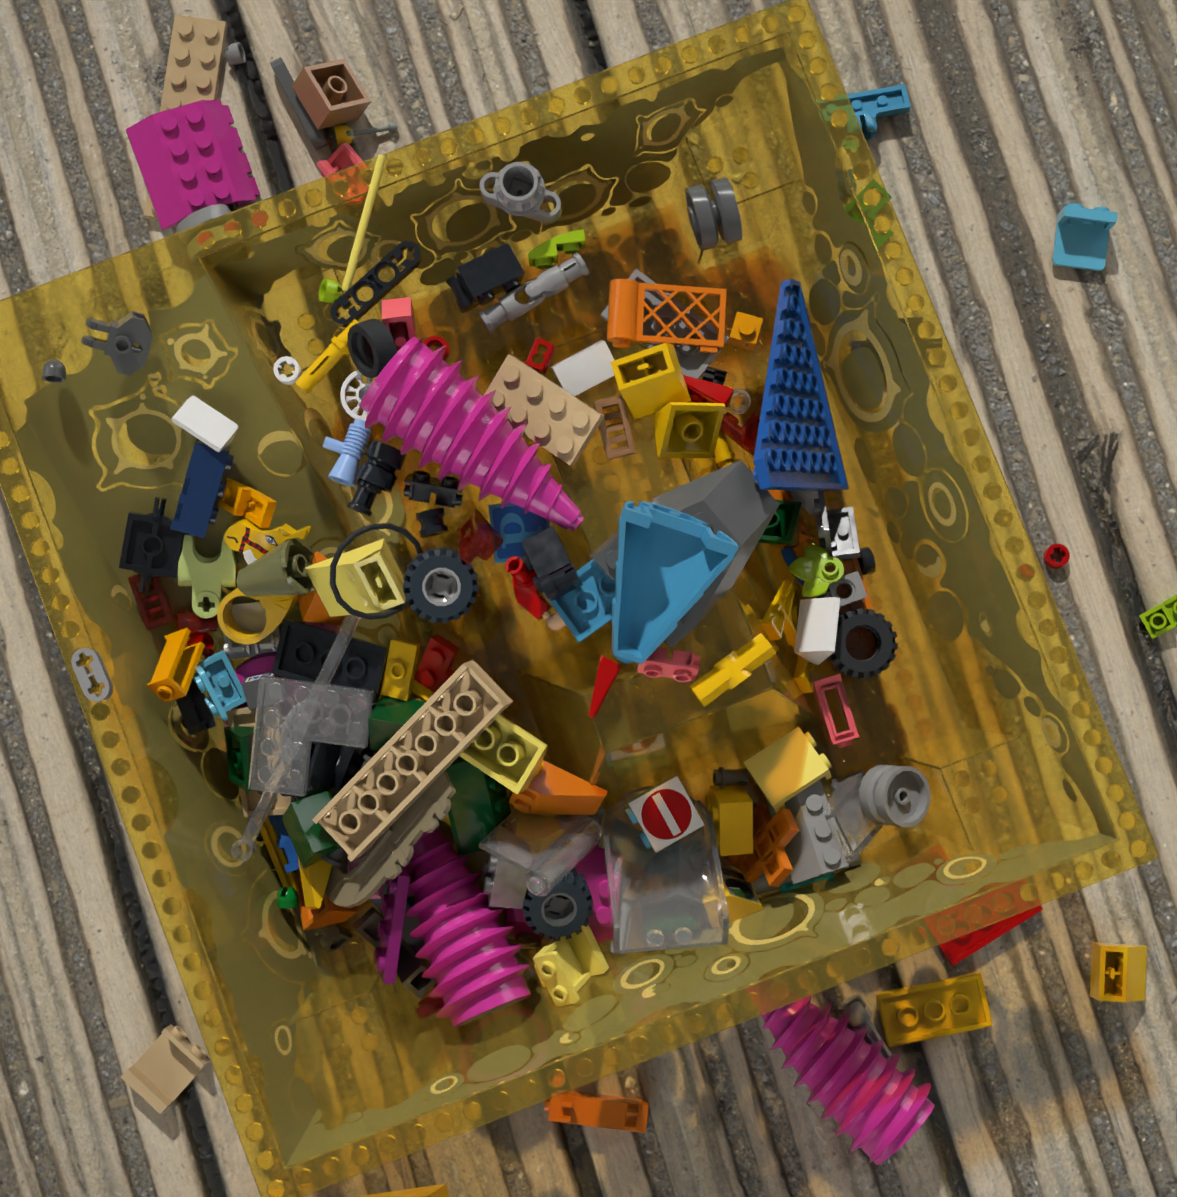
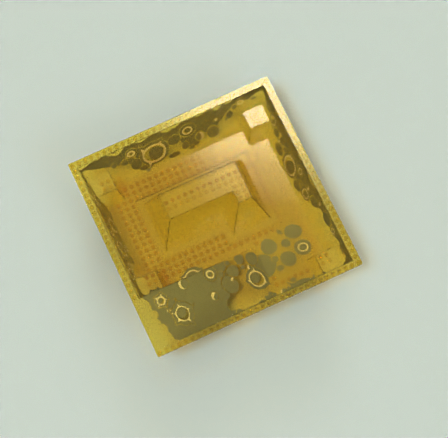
M808 0L784 1L383 154L387 158L351 287L401 242L411 241L417 244L422 255L419 266L363 315L358 322L360 323L372 318L382 322V300L411 297L417 338H422V342L431 336L444 338L450 347V355L445 362L451 366L463 360L459 374L466 381L479 375L476 389L482 396H484L508 354L525 363L537 338L550 342L556 347L546 374L541 375L561 388L562 386L558 378H555L550 367L601 340L606 342L614 360L645 350L636 342L630 343L629 348L613 347L612 342L607 341L608 322L601 317L602 312L609 305L610 281L614 279H628L635 269L642 272L656 284L727 289L724 334L730 337L737 311L763 318L753 351L729 345L727 341L709 365V367L727 371L724 386L734 389L729 405L724 411L720 430H724L730 452H734V463L742 460L753 473L755 468L753 460L757 440L756 416L761 415L780 285L782 281L788 279L800 281L849 487L848 490L841 492L824 491L826 510L853 506L859 548L869 547L876 563L874 573L863 575L872 608L875 610V613L883 614L885 616L884 619L892 623L893 626L891 628L897 634L895 643H898V649L894 652L896 655L895 659L890 662V666L886 670H883L876 676L861 679L846 677L840 671H833L827 658L819 665L814 664V670L809 671V682L841 673L844 690L857 732L860 736L853 739L854 744L843 748H838L837 744L830 745L814 691L802 693L794 680L798 655L794 653V648L792 645H788L784 632L781 639L771 641L761 625V621L783 581L788 578H794L788 571V566L780 550H783L782 545L757 543L734 585L699 624L673 648L666 645L664 641L659 646L668 649L667 659L673 658L674 650L695 652V656H700L697 679L711 671L714 668L713 665L733 650L735 652L760 633L772 645L776 652L772 658L751 672L752 675L733 689L729 688L704 707L689 687L694 681L678 682L669 677H647L643 673H637L639 663L632 662L628 664L618 660L612 652V620L579 643L567 626L559 630H552L548 627L544 618L538 621L519 605L514 593L513 576L506 571L505 563L495 564L488 505L501 504L502 498L490 494L479 501L480 487L471 484L464 488L462 493H458L463 495L462 506H456L455 508L436 505V494L431 493L430 503L409 500V497L404 496L405 485H410L404 483L407 475L414 471H425L430 473L431 477L438 478L441 466L433 461L420 468L419 464L422 453L417 449L406 453L407 457L402 469L395 471L394 474L397 480L392 492L388 493L382 490L381 494H377L371 508V517L347 507L348 502H352L358 485L350 487L328 478L329 473L341 454L323 448L326 436L344 442L348 428H350L349 425L354 423L355 419L342 406L340 392L345 379L351 373L358 370L353 363L350 354L348 356L344 355L308 394L296 383L291 385L281 383L274 375L273 368L279 358L288 356L298 362L302 375L332 343L331 339L334 336L338 337L346 329L334 323L330 316V309L333 303L319 300V288L324 278L334 280L342 287L377 157L0 300V487L261 1197H302L1151 862L1158 857V851ZM514 162H524L532 165L542 176L545 189L559 196L561 201L560 218L552 224H545L524 216L508 214L501 208L487 204L483 200L480 191L482 177L490 172L499 173L506 165ZM726 177L731 184L738 205L743 237L740 241L727 244L721 239L718 232L719 240L717 246L702 251L697 244L689 221L685 189L701 184L709 195L710 182ZM490 184L486 188L488 193L494 194V184ZM551 202L543 203L540 207L544 212H552L556 208ZM584 229L585 248L580 249L578 254L589 270L590 274L587 276L581 275L568 283L569 287L556 295L545 297L541 304L514 321H506L495 328V332L492 334L488 332L477 312L480 310L485 311L497 304L498 299L507 294L505 291L495 295L496 298L490 303L483 306L479 304L466 313H461L455 303L457 299L446 283V280L452 275L455 278L457 277L455 272L458 266L508 243L525 272L520 283L523 285L528 281L536 280L546 270L536 269L535 266L529 265L528 253L555 236ZM404 250L402 252L404 258L399 263H397L395 258L392 260L400 272L403 270L400 264L405 259L414 260V250L411 252ZM563 251L557 252L558 263L554 264L557 266L570 259L572 254H564ZM389 267L383 268L379 272V279L383 282H390L395 276V271ZM362 287L358 291V299L369 301L373 297V290L370 287ZM525 290L516 299L520 304L531 303L527 298ZM678 293L674 296L688 307L693 303L686 294ZM701 295L694 296L696 297V299H698ZM706 296L700 303L712 314L719 308V296ZM353 297L349 299L352 305L348 309L339 308L338 312L340 315L338 319L341 317L348 319L350 317L348 311L353 306H355L357 311L361 308L355 303ZM696 306L692 308L694 312L706 319ZM131 311L143 313L152 330V341L145 366L130 376L118 373L111 357L105 355L104 350L83 345L81 340L85 335L106 340L108 334L89 328L86 325L87 319L93 318L111 323V320L118 321ZM716 314L713 318L718 322V314ZM134 343L133 345L136 346V347H138V346H140L141 344H139V343ZM433 347L431 350L435 351L439 349V347ZM542 347L538 350V357L534 358L535 364L543 362L542 354L547 351L546 348ZM56 359L63 363L66 368L65 382L52 383L42 379V369L48 360ZM285 364L282 366L284 371L280 370V374L291 377L293 375L291 371H295V367ZM361 374L363 384L368 383L367 377ZM614 375L575 397L594 409L593 401L621 395ZM354 378L349 385L357 389L360 386V382ZM346 392V396L356 397V393ZM193 395L238 424L239 429L233 441L228 445L231 446L229 455L234 456L230 472L224 471L221 481L225 482L226 479H232L275 500L277 504L269 528L288 524L297 531L311 526V531L305 542L312 549L313 553L318 551L326 558H332L337 548L352 532L369 524L391 523L407 529L419 541L423 553L428 549L445 548L456 551L470 562L478 578L477 584L479 587L475 596L477 599L470 606L471 610L467 614L461 615V618L456 621L451 620L445 624H442V622H429V620L419 617L408 604L404 610L383 619L366 620L354 615H347L344 623L340 626L352 637L390 647L391 639L394 638L421 645L416 671L430 638L436 633L460 648L451 667L453 671H456L463 663L474 659L513 700L501 715L548 745L544 761L590 782L591 786L596 785L608 791L602 802L605 811L601 828L577 832L572 828L569 836L600 838L609 816L643 832L639 823L637 822L633 825L625 810L630 808L627 801L673 775L678 776L704 823L702 828L706 832V821L710 820V811L706 809L705 797L710 795V785H714L712 778L714 769L719 767L724 769H746L743 762L799 726L804 734L809 732L816 742L817 746L814 749L818 755L824 753L832 765L829 768L832 777L828 780L823 777L820 780L841 843L845 844L854 841L861 865L834 872L835 877L831 881L825 879L791 889V891L781 893L780 889L757 895L763 910L713 930L704 913L698 930L645 940L641 903H638L634 907L626 953L619 955L610 952L612 939H606L605 942H597L609 969L604 974L591 976L577 991L580 1000L574 1004L555 1005L547 987L542 986L534 968L533 957L535 956V949H520L515 955L518 964L532 965L523 974L528 988H531V995L498 1012L453 1028L450 1018L435 1017L445 1006L443 998L428 997L438 986L437 982L420 998L401 983L397 973L395 984L383 983L381 974L377 973V964L373 962L375 947L357 933L353 927V924L372 906L380 912L370 899L357 907L358 912L346 921L336 923V925L348 929L353 936L352 939L339 950L326 952L320 940L335 924L303 931L299 905L293 908L277 907V893L283 886L255 818L244 817L239 787L230 782L224 727L226 725L223 720L218 716L214 718L215 727L189 736L176 699L164 703L146 686L147 683L151 682L166 644L165 635L188 628L190 630L188 641L192 635L208 633L214 640V645L211 649L215 654L224 650L225 644L217 614L212 618H201L195 614L192 608V586H178V570L176 578L166 576L153 577L151 592L145 593L146 582L144 591H138L141 579L140 574L133 570L119 568L129 511L141 514L152 513L155 497H160L159 509L161 499L166 498L164 515L170 519L175 517L178 500L197 438L171 421L172 417L188 398ZM358 401L347 403L351 411L357 407ZM626 402L625 406L636 454L607 460L599 427L575 466L568 465L539 445L536 455L543 465L551 463L549 473L558 485L562 484L561 489L581 511L580 515L584 517L574 531L569 528L565 530L549 521L550 527L553 526L559 535L576 571L590 562L592 559L589 555L618 530L619 516L625 502L633 501L635 502L634 506H638L640 501L650 502L660 494L718 470L719 466L713 460L715 455H713V458H659L656 448L654 414L635 420ZM613 406L602 409L603 414L618 411V407ZM362 408L358 413L359 416L363 414L364 410ZM621 418L606 420L605 424L609 426L621 423ZM381 423L370 428L372 434L370 435L369 442H367L368 445L366 446L365 453H363L364 456L359 461L358 471L361 464L369 460L366 453L372 440L380 441L401 451L403 439L396 436L383 442L386 426ZM624 430L608 432V437L622 435ZM523 434L522 437L528 446L537 444ZM626 440L610 444L611 450L627 446ZM451 473V474L448 475V476L456 477V478H458V479L460 480V476H458V475H456V474ZM216 498L214 508L219 509L215 525L209 524L205 538L194 536L195 549L202 557L212 558L217 556L222 550L223 535L227 529L237 521L247 519L244 516H234L218 505L220 498ZM805 507L802 509L801 515L809 529L806 533L816 537L793 548L798 558L805 557V546H820L816 516H811L805 510ZM435 508H444L445 516L443 520L448 526L449 532L438 536L421 538L419 533L421 524L416 519V513ZM390 529L370 530L356 537L342 552L343 554L385 539L403 577L409 563L418 555L415 546L403 534ZM234 551L237 558V581L239 571L248 564L242 552ZM222 587V600L235 588ZM237 596L234 598L232 605L258 602L260 600L256 601L248 596ZM204 597L205 606H210L209 597ZM297 599L286 619L305 623L306 621L302 620ZM397 606L376 613H385ZM552 606L549 612L553 615L556 613V610ZM283 622L279 625L280 635L282 631ZM78 649H94L100 654L113 684V693L106 701H91L84 695L71 663L72 656ZM84 654V660L80 662V666H86L90 673H92L89 663L93 661V657H88ZM202 654L199 662L205 659ZM603 655L620 664L621 670L596 717L592 719L588 715L600 656ZM250 657L230 659L229 661L233 669H235ZM93 677L95 688L91 689L92 693H97L101 696V690L105 688V685L97 683L95 677ZM836 689L824 691L836 732L840 733L848 730ZM331 691L332 696L340 698L336 692ZM204 692L205 697H209L207 692ZM411 693V698H410V699H412V700H417V701H423V700H421L420 698H418L417 696H415L414 694ZM877 765L911 766L920 770L926 777L931 790L929 809L922 821L913 827L877 825L869 821L863 814L859 803V788L865 774ZM749 774V781H745L748 782V785L744 786L753 801V810L757 805L766 806L769 812L764 794ZM512 815V818H513V820H514V827H515V822H516V817H517V816ZM438 818L439 829L448 841L454 840L451 826ZM701 838L699 841H697L695 844L691 846V849L695 848L704 840ZM678 840L670 844L669 846L663 848L662 850L655 852V855L664 852L668 849H671L677 845H680ZM454 842L452 844V847L457 852L456 844ZM707 845V846L704 847L702 850H700L698 853L701 854V853H703L704 851H706V850H707L708 848H710V847ZM487 849L467 854L471 856L466 861L465 866L471 873L482 872L483 861L489 859ZM712 852L710 855L704 858L703 863H705L707 860L713 857L715 853ZM621 858V877L630 879V882L633 879L642 881V868ZM718 859L712 864L718 865L721 861L720 859ZM729 865V866L727 867V868H730V869H733V870H736V871L741 872L740 870H738L737 868H735L733 865ZM294 870L295 876L298 878L300 870ZM483 876L477 880V884L482 890H484L485 880ZM505 910L497 917L502 927H504ZM528 934L527 938L506 936L510 945L537 943L535 946L546 944L551 940L533 938L532 934Z

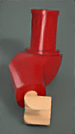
M518 556L510 557L505 563V569L513 576L512 582L517 603L538 621L544 618L548 627L552 630H559L566 626L557 612L553 615L550 614L551 604L543 594L539 593L532 579L537 576L534 569L529 571L526 564Z

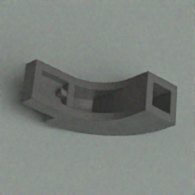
M372 906L353 924V927L371 945L379 947L380 937H377V926L379 920L383 921V915ZM401 936L396 973L401 983L420 998L437 981L436 978L422 977V974L431 966L425 958H416L415 955L418 951Z

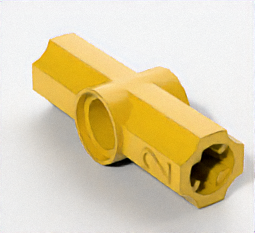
M760 633L736 652L733 650L713 665L714 668L701 676L689 687L705 707L729 688L733 689L752 675L751 672L772 658L776 652L769 641Z

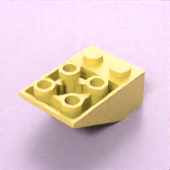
M385 539L341 554L336 566V586L341 598L350 607L364 613H376L405 603L403 575ZM334 557L307 566L305 570L330 617L351 615L337 603L330 587V565Z

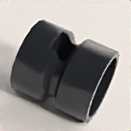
M372 440L366 453L369 460L361 464L356 478L391 493L397 480L394 473L402 469L407 454L401 455L400 450L380 441Z

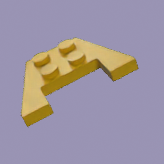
M795 577L783 581L761 621V625L771 641L781 639L784 632L788 645H792L794 649L800 599H807V597L802 596V589ZM798 655L794 680L802 693H811L814 690V683L809 682V671L814 670V664Z

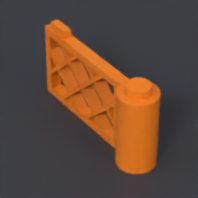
M630 279L611 280L609 287L607 341L612 342V346L616 348H629L630 343L634 342L669 343L680 346L699 347V352L717 354L718 348L724 347L727 289L639 283ZM645 291L657 292L664 301L652 310L644 301ZM664 292L672 294L668 297ZM678 293L686 294L693 302L683 312L671 301ZM694 295H701V296H700L698 299H696V297H695ZM706 296H719V308L712 314L700 303ZM666 303L677 315L667 326L655 314ZM694 306L706 317L696 328L684 316ZM644 309L648 312V315L645 318ZM716 314H718V322L713 318ZM650 317L662 328L656 336L643 335V324ZM680 319L692 331L685 338H677L669 329ZM710 321L717 329V340H706L698 330ZM666 333L669 337H662L661 335ZM695 335L698 339H690V337Z

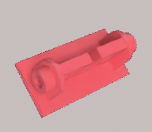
M658 647L643 664L639 663L637 673H643L647 677L658 678L662 676L673 678L678 682H695L699 671L700 656H695V652L674 650L673 658L667 659L668 649Z

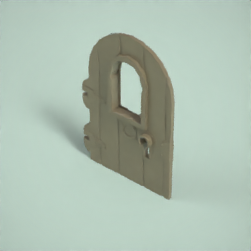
M446 770L376 840L360 860L357 867L348 873L349 859L347 857L349 855L346 851L341 859L343 862L341 867L332 865L325 893L330 901L340 907L351 908L359 906L370 899L387 878L395 879L402 872L401 866L406 867L413 856L414 844L424 832L432 833L439 826L438 818L443 820L450 810V799L454 796L456 790Z

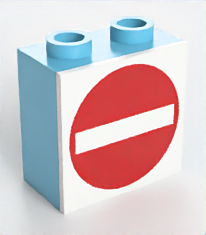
M677 775L669 777L627 801L630 808L625 810L633 825L638 822L643 832L639 836L647 849L652 847L655 852L662 850L704 826L702 819Z

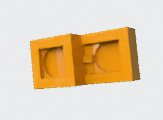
M226 479L222 499L220 498L218 505L234 516H244L260 528H269L277 502L249 486L232 479Z

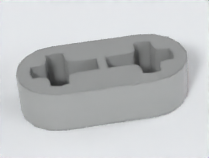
M78 649L73 654L71 663L84 695L91 701H106L113 693V684L100 654L94 649ZM84 654L88 657H93V661L89 663L92 673H90L86 666H80V662L84 660ZM93 677H95L97 683L105 685V688L101 690V696L97 693H92L91 689L95 688Z

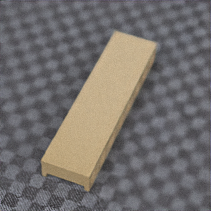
M474 659L463 663L312 820L315 824L320 823L349 855L347 858L351 862L361 857L513 700Z

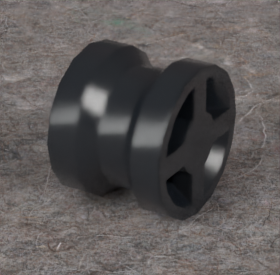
M435 508L416 513V519L421 524L419 531L421 538L438 536L449 532L448 526L443 520L445 516L444 508Z

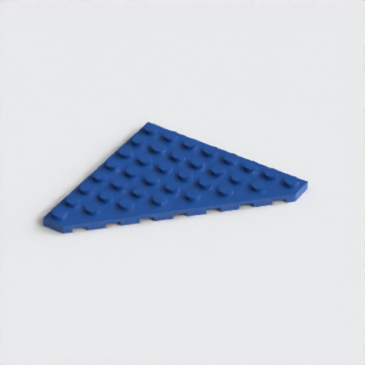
M788 279L782 281L780 285L753 460L755 465L753 476L760 490L841 492L848 490L849 487L801 282Z

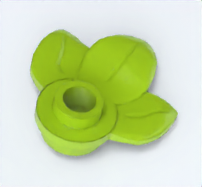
M809 545L805 546V557L798 558L788 567V571L795 577L805 581L802 588L803 597H816L826 593L830 584L842 579L844 565L838 558L829 556L823 547ZM827 566H833L835 567V571L827 572L825 568Z

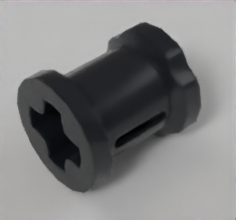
M358 479L356 483L358 488L352 502H348L347 507L371 517L372 505L377 494H381L382 489Z

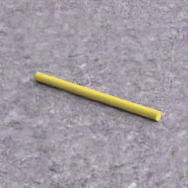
M378 154L342 284L343 291H347L351 287L387 158L381 154Z

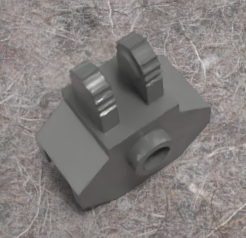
M131 311L118 321L111 320V323L93 318L87 319L86 325L89 328L108 334L106 340L85 335L81 340L83 345L104 350V354L111 357L118 373L130 376L145 366L152 341V330L143 313ZM134 343H139V344H141V345L138 346V347H136V346H134L133 344H134Z

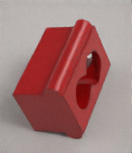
M535 339L525 364L545 375L556 347H554V344L543 339ZM542 347L546 348L547 351L542 354L543 362L535 364L534 358L538 357V350Z

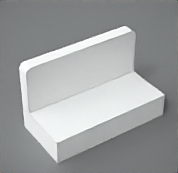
M601 340L550 368L555 378H558L562 388L576 396L614 376L611 366L614 358L606 342Z

